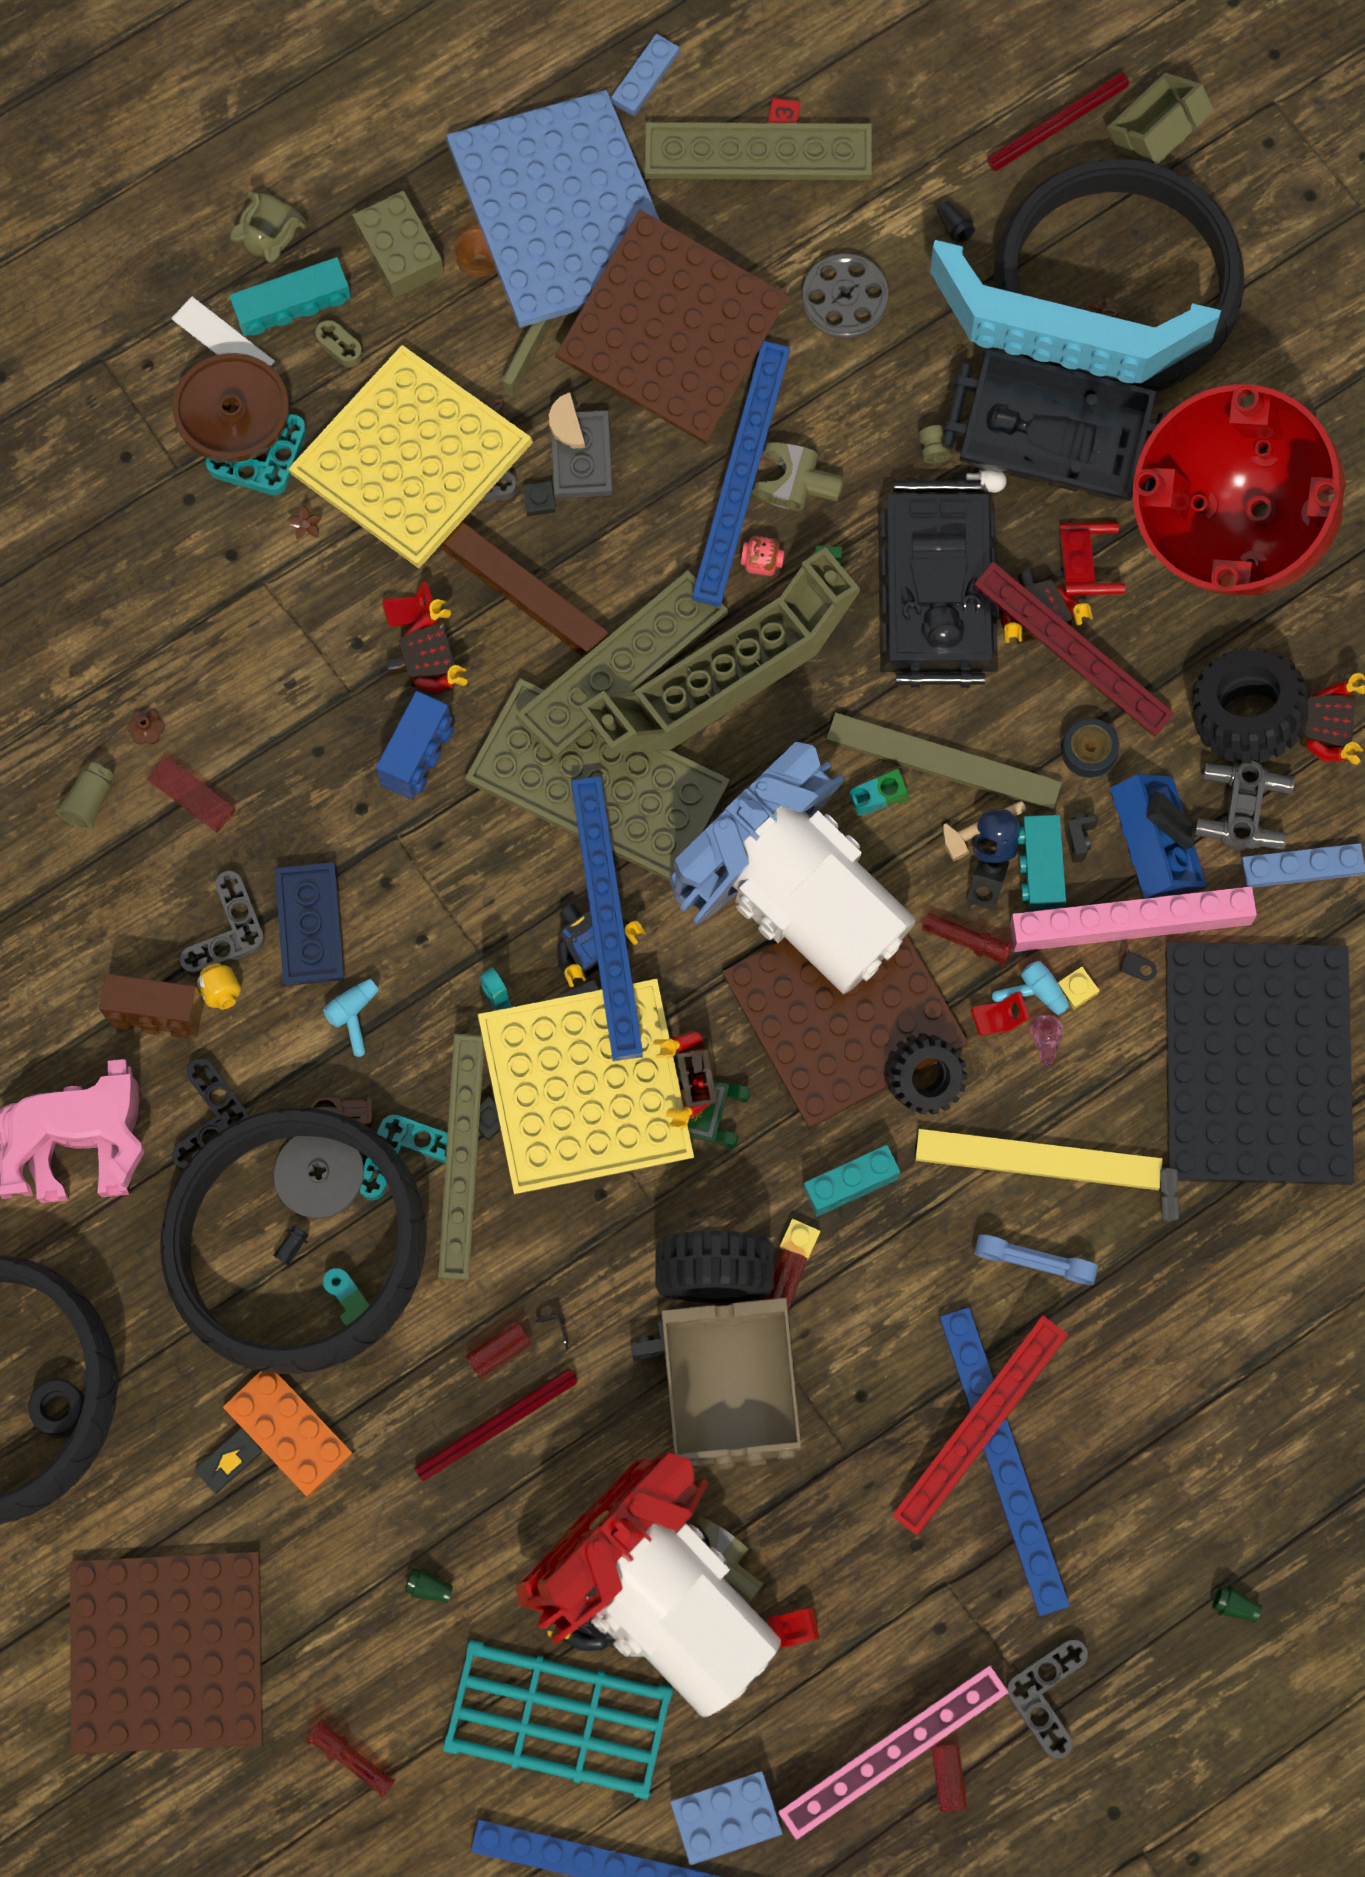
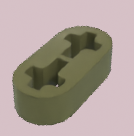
M326 320L316 327L315 334L318 344L341 365L350 368L360 364L363 358L360 343L339 324ZM325 331L327 333H331L333 331L334 337L337 341L335 342L330 337H326L324 339L323 333ZM342 346L349 351L354 349L355 355L353 357L351 355L345 357Z

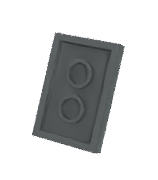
M608 411L576 412L585 448H570L569 445L563 444L559 440L557 441L551 432L554 497L557 499L613 496Z

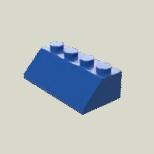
M1137 774L1111 788L1114 798L1113 803L1119 814L1122 833L1127 840L1131 853L1130 859L1135 866L1139 879V888L1143 893L1144 899L1182 895L1206 888V880L1195 845L1187 850L1183 849L1146 818L1149 795L1156 791L1161 793L1184 813L1174 778Z

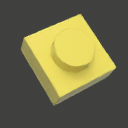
M1080 967L1058 982L1068 1003L1074 1010L1096 996L1100 991L1083 967Z
M792 1219L780 1249L808 1261L820 1231Z

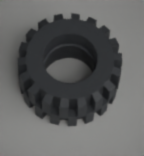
M919 1033L918 1037L914 1035L907 1036L908 1042L906 1043L900 1040L896 1044L899 1049L896 1052L890 1051L888 1056L892 1060L891 1062H885L884 1067L889 1071L888 1074H884L885 1081L890 1084L887 1087L890 1093L908 1109L917 1111L920 1114L926 1115L928 1111L934 1115L939 1114V1108H942L944 1111L950 1109L949 1103L951 1101L957 1103L960 1098L956 1095L959 1091L964 1092L966 1088L962 1084V1080H967L968 1073L963 1071V1068L967 1066L965 1061L960 1058V1052L951 1044L932 1034L929 1036L926 1033ZM936 1058L939 1064V1073L935 1082L925 1089H915L912 1075L916 1066L923 1060Z

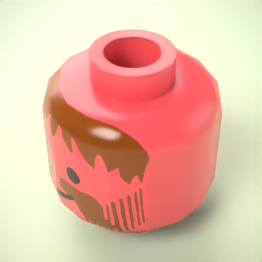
M753 536L749 542H744L741 565H745L746 571L750 574L772 576L776 571V567L782 568L785 550H779L777 539Z

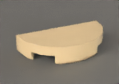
M569 392L559 397L552 405L549 413L550 430L557 441L559 440L563 444L569 445L570 448H585L584 439Z

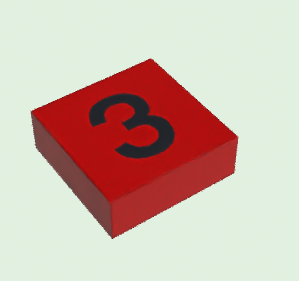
M773 98L768 123H797L801 102Z

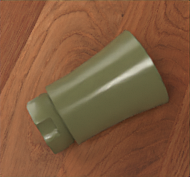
M88 763L84 771H81L65 799L55 810L56 814L72 826L92 831L102 802L110 788V782L114 777L113 773L100 764Z

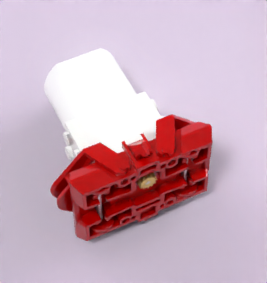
M666 1453L658 1455L653 1461L647 1458L637 1459L587 1512H584L564 1533L565 1535L516 1585L518 1602L523 1608L542 1613L536 1624L540 1629H545L552 1623L556 1626L550 1637L554 1644L563 1640L590 1618L594 1617L592 1623L605 1634L608 1632L616 1640L613 1644L619 1652L626 1657L629 1655L631 1657L645 1656L702 1717L710 1716L729 1705L744 1693L747 1685L764 1671L768 1662L775 1656L781 1639L723 1578L730 1570L724 1564L725 1558L715 1548H709L702 1541L704 1537L695 1526L684 1524L694 1513L708 1485L707 1480L702 1478L693 1483L694 1467L691 1461L685 1457Z

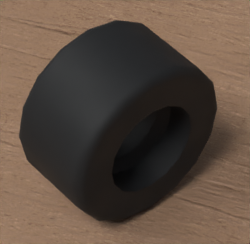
M61 1379L45 1381L37 1386L30 1396L28 1403L29 1418L36 1428L48 1436L56 1438L70 1436L76 1428L85 1396L80 1389L69 1381ZM54 1397H64L69 1402V1413L61 1420H52L47 1415V1404Z

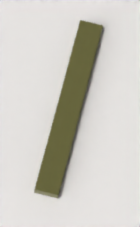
M836 712L826 740L827 743L1015 801H1022L1025 804L1051 812L1054 810L1062 784L1058 780Z
M454 1034L439 1279L469 1280L484 1060L482 1035Z

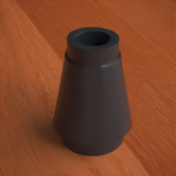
M945 201L939 205L937 213L950 239L956 240L958 243L967 241L975 232L973 220L950 201Z

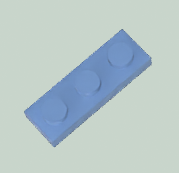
M656 34L612 95V104L635 117L679 55L680 47Z

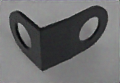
M1128 949L1120 971L1144 981L1153 979L1157 973L1155 964L1129 953L1130 949ZM1143 965H1149L1152 968V973L1149 976L1141 974L1140 968Z
M558 1314L536 1320V1323H542L558 1319L564 1343L568 1350L565 1330Z

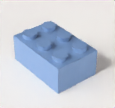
M762 1771L671 1801L690 1865L782 1835Z

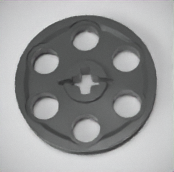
M837 254L821 260L809 271L803 285L802 302L808 319L819 330L831 336L850 338L865 334L881 321L887 308L888 286L883 273L871 261L858 255ZM853 266H860L863 268L864 274L856 278L852 277L848 270ZM825 269H831L836 273V277L827 281L821 278L820 273ZM870 287H877L881 290L882 294L874 299L866 295V290ZM843 291L845 294L850 292V299L848 300L845 297L840 299V292ZM813 293H820L824 296L825 300L822 304L815 305L809 301V297ZM859 311H866L870 314L871 318L869 321L861 323L854 316ZM830 314H837L842 318V322L839 325L832 326L827 323L826 318Z

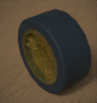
M1087 718L1079 720L1070 726L1064 736L1061 750L1063 761L1069 770L1078 776L1087 778L1102 776L1111 769L1117 759L1119 751L1118 736L1109 724L1100 719ZM1088 743V746L1096 747V750L1088 752L1085 749V745Z

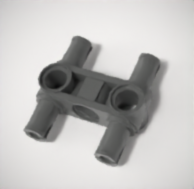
M1252 761V764L1236 762L1232 766L1206 762L1203 780L1228 783L1229 787H1231L1227 818L1224 822L1197 818L1195 836L1220 839L1223 845H1228L1236 851L1253 850L1257 846L1284 850L1287 832L1262 829L1261 825H1259L1262 797L1265 790L1292 794L1295 776L1271 773L1269 769L1262 767L1255 761ZM1242 774H1252L1256 781L1253 783L1246 782L1242 778ZM1233 830H1244L1248 838H1237Z

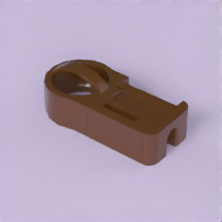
M321 1097L315 1100L310 1107L338 1113L344 1117L347 1116L367 1127L373 1125V1102L369 1097H367V1101H341L340 1098ZM328 1103V1104H331V1105L335 1106L336 1108H333V1107H321V1108H317V1107L320 1106L321 1104Z

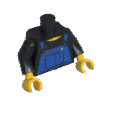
M570 904L559 914L568 926L560 931L561 940L557 944L558 965L565 974L569 986L574 987L572 981L575 978H581L584 982L586 978L599 970L590 910L582 915L574 904ZM622 917L625 936L629 938L633 945H636L638 942L635 939V935L639 933L646 935L647 933L639 922H630ZM625 937V939H626V945H627V949H628V948H629V943H628V939Z

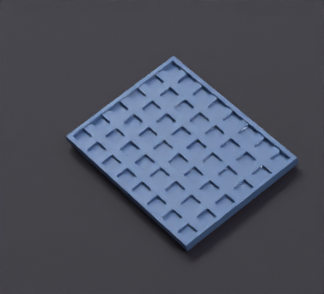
M607 90L446 135L450 152L519 328L582 310L639 209L659 220Z

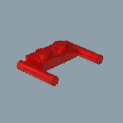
M1118 522L1059 524L1066 596L1125 594V582L1095 583L1091 534L1118 533Z

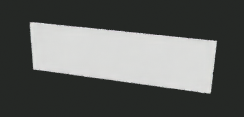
M191 297L171 318L217 355L240 353L256 357L270 366L275 362L194 297Z

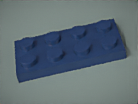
M335 863L275 868L284 986L345 980Z

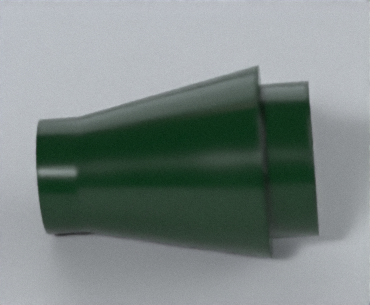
M421 1567L420 1570L412 1569L404 1592L411 1594V1598L439 1601L447 1604L453 1586Z
M1221 1585L1215 1593L1212 1609L1218 1611V1615L1249 1620L1255 1623L1260 1617L1262 1605L1254 1602L1231 1585L1228 1587Z

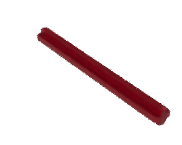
M1123 72L1116 74L988 156V165L993 171H998L1129 86L1128 77Z
M566 1369L416 1465L414 1469L420 1480H428L576 1385L578 1381L571 1369Z

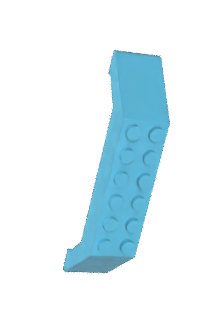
M938 240L934 241L930 273L970 341L983 348L995 347L1003 349L1012 355L1023 354L1031 356L1040 362L1052 361L1060 363L1068 369L1080 368L1088 370L1096 376L1108 375L1116 377L1124 383L1136 382L1141 384L1211 343L1221 310L1192 303L1189 311L1157 327H1151L985 286L962 255V246Z

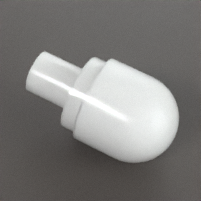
M983 469L979 470L978 474L966 473L967 480H981L982 492H1000L1006 486V476L1002 471L998 473Z

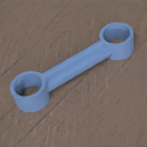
M978 1235L974 1254L983 1259L996 1262H1010L1064 1276L1069 1281L1084 1285H1094L1098 1265L1090 1261L1077 1258L1067 1259L1009 1244L1003 1239L989 1235Z

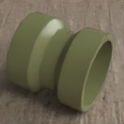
M943 425L929 426L919 432L920 442L924 445L922 455L925 463H941L952 457L951 449L942 446L944 437L942 432Z

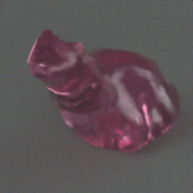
M1053 1015L1038 1016L1032 1022L1029 1029L1038 1047L1041 1062L1045 1065H1051L1055 1061L1057 1047L1062 1039V1032L1064 1030L1061 1022Z

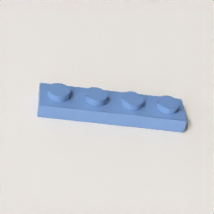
M1361 843L1245 856L1241 859L1245 887L1252 886V888L1353 877L1365 874Z

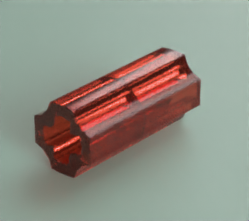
M782 1250L774 1273L773 1290L766 1296L765 1300L786 1298L787 1311L789 1312L807 1262L805 1256L790 1250Z
M515 1321L471 1351L465 1358L481 1380L532 1344L523 1329Z
M959 1744L932 1747L940 1813L967 1810Z

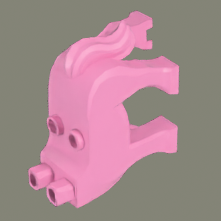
M126 1060L107 1061L108 1076L100 1077L97 1084L89 1089L82 1090L80 1086H69L64 1088V1092L33 1095L23 1098L18 1103L4 1106L0 1110V1196L2 1199L12 1198V1194H24V1197L33 1196L31 1187L23 1176V1167L28 1162L29 1171L36 1185V1199L41 1203L69 1201L65 1188L55 1179L51 1168V1159L56 1143L76 1149L98 1147L99 1180L97 1193L101 1197L130 1195L127 1187L144 1155L145 1149L141 1142L132 1134L138 1118L139 1085L133 1077L132 1068L128 1066Z

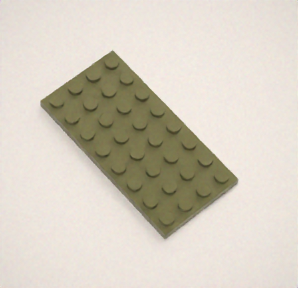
M520 678L468 771L465 782L579 837L571 780L601 776L612 853L670 881L671 876L675 872V859L707 828L730 785V779L671 750L612 752L594 728L560 757L555 759L516 720V714L544 691V689Z

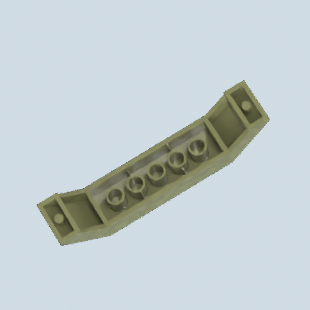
M825 547L801 563V569L782 595L637 690L609 694L602 691L580 705L579 708L612 752L671 750L816 656L859 594L860 588Z

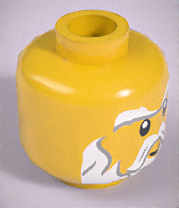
M214 963L205 967L200 972L197 987L207 1006L224 1010L236 1003V999L241 992V986L231 967Z

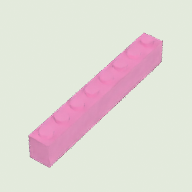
M1251 886L1012 914L1010 928L1014 952L1247 926L1252 925L1257 914Z
M991 1666L987 1667L779 1811V1816L794 1839H799L1005 1696L1008 1691Z

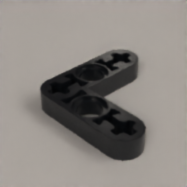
M203 1058L196 1059L189 1064L187 1076L216 1117L174 1148L172 1159L180 1170H184L188 1164L185 1160L179 1162L183 1158L181 1155L182 1151L186 1150L190 1153L195 1150L196 1146L193 1142L196 1140L202 1148L205 1145L203 1138L207 1132L216 1131L220 1133L229 1127L232 1120L225 1110L230 1106L236 1116L243 1115L241 1120L250 1117L214 1066ZM198 1067L203 1070L208 1068L206 1075L212 1082L208 1087L202 1078L197 1077L194 1079L197 1075L195 1070ZM217 1089H222L227 1092L226 1101L219 1105L213 1104L210 1099L211 1094ZM197 1150L191 1155L192 1159L199 1150Z

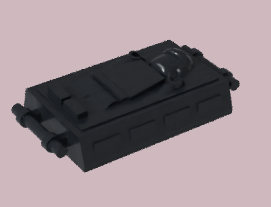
M986 349L978 380L970 378L971 365L961 364L959 376L955 377L953 384L955 392L948 421L944 422L942 429L944 433L942 446L944 448L952 449L955 437H964L958 461L970 463L971 466L998 473L1000 471L1010 473V476L1035 482L1049 483L1048 485L1075 492L1078 490L1087 492V495L1115 502L1116 500L1131 501L1135 470L1144 447L1146 434L1151 435L1156 426L1167 415L1166 413H1158L1156 424L1149 422L1156 391ZM973 391L975 394L967 425L960 424L959 421L966 392ZM1155 478L1145 482V492L1153 490V486L1156 485Z
M908 477V480H893V492H907V494H888L878 505L880 672H910L896 673V685H910L911 688H920V685H961V688H970V685H985V673L970 672H998L997 606L973 585L992 562L996 563L995 505L989 494H966V492H981V480H967L966 477H957V480H917V477ZM917 492H957V494H917ZM920 672H960V673H920Z

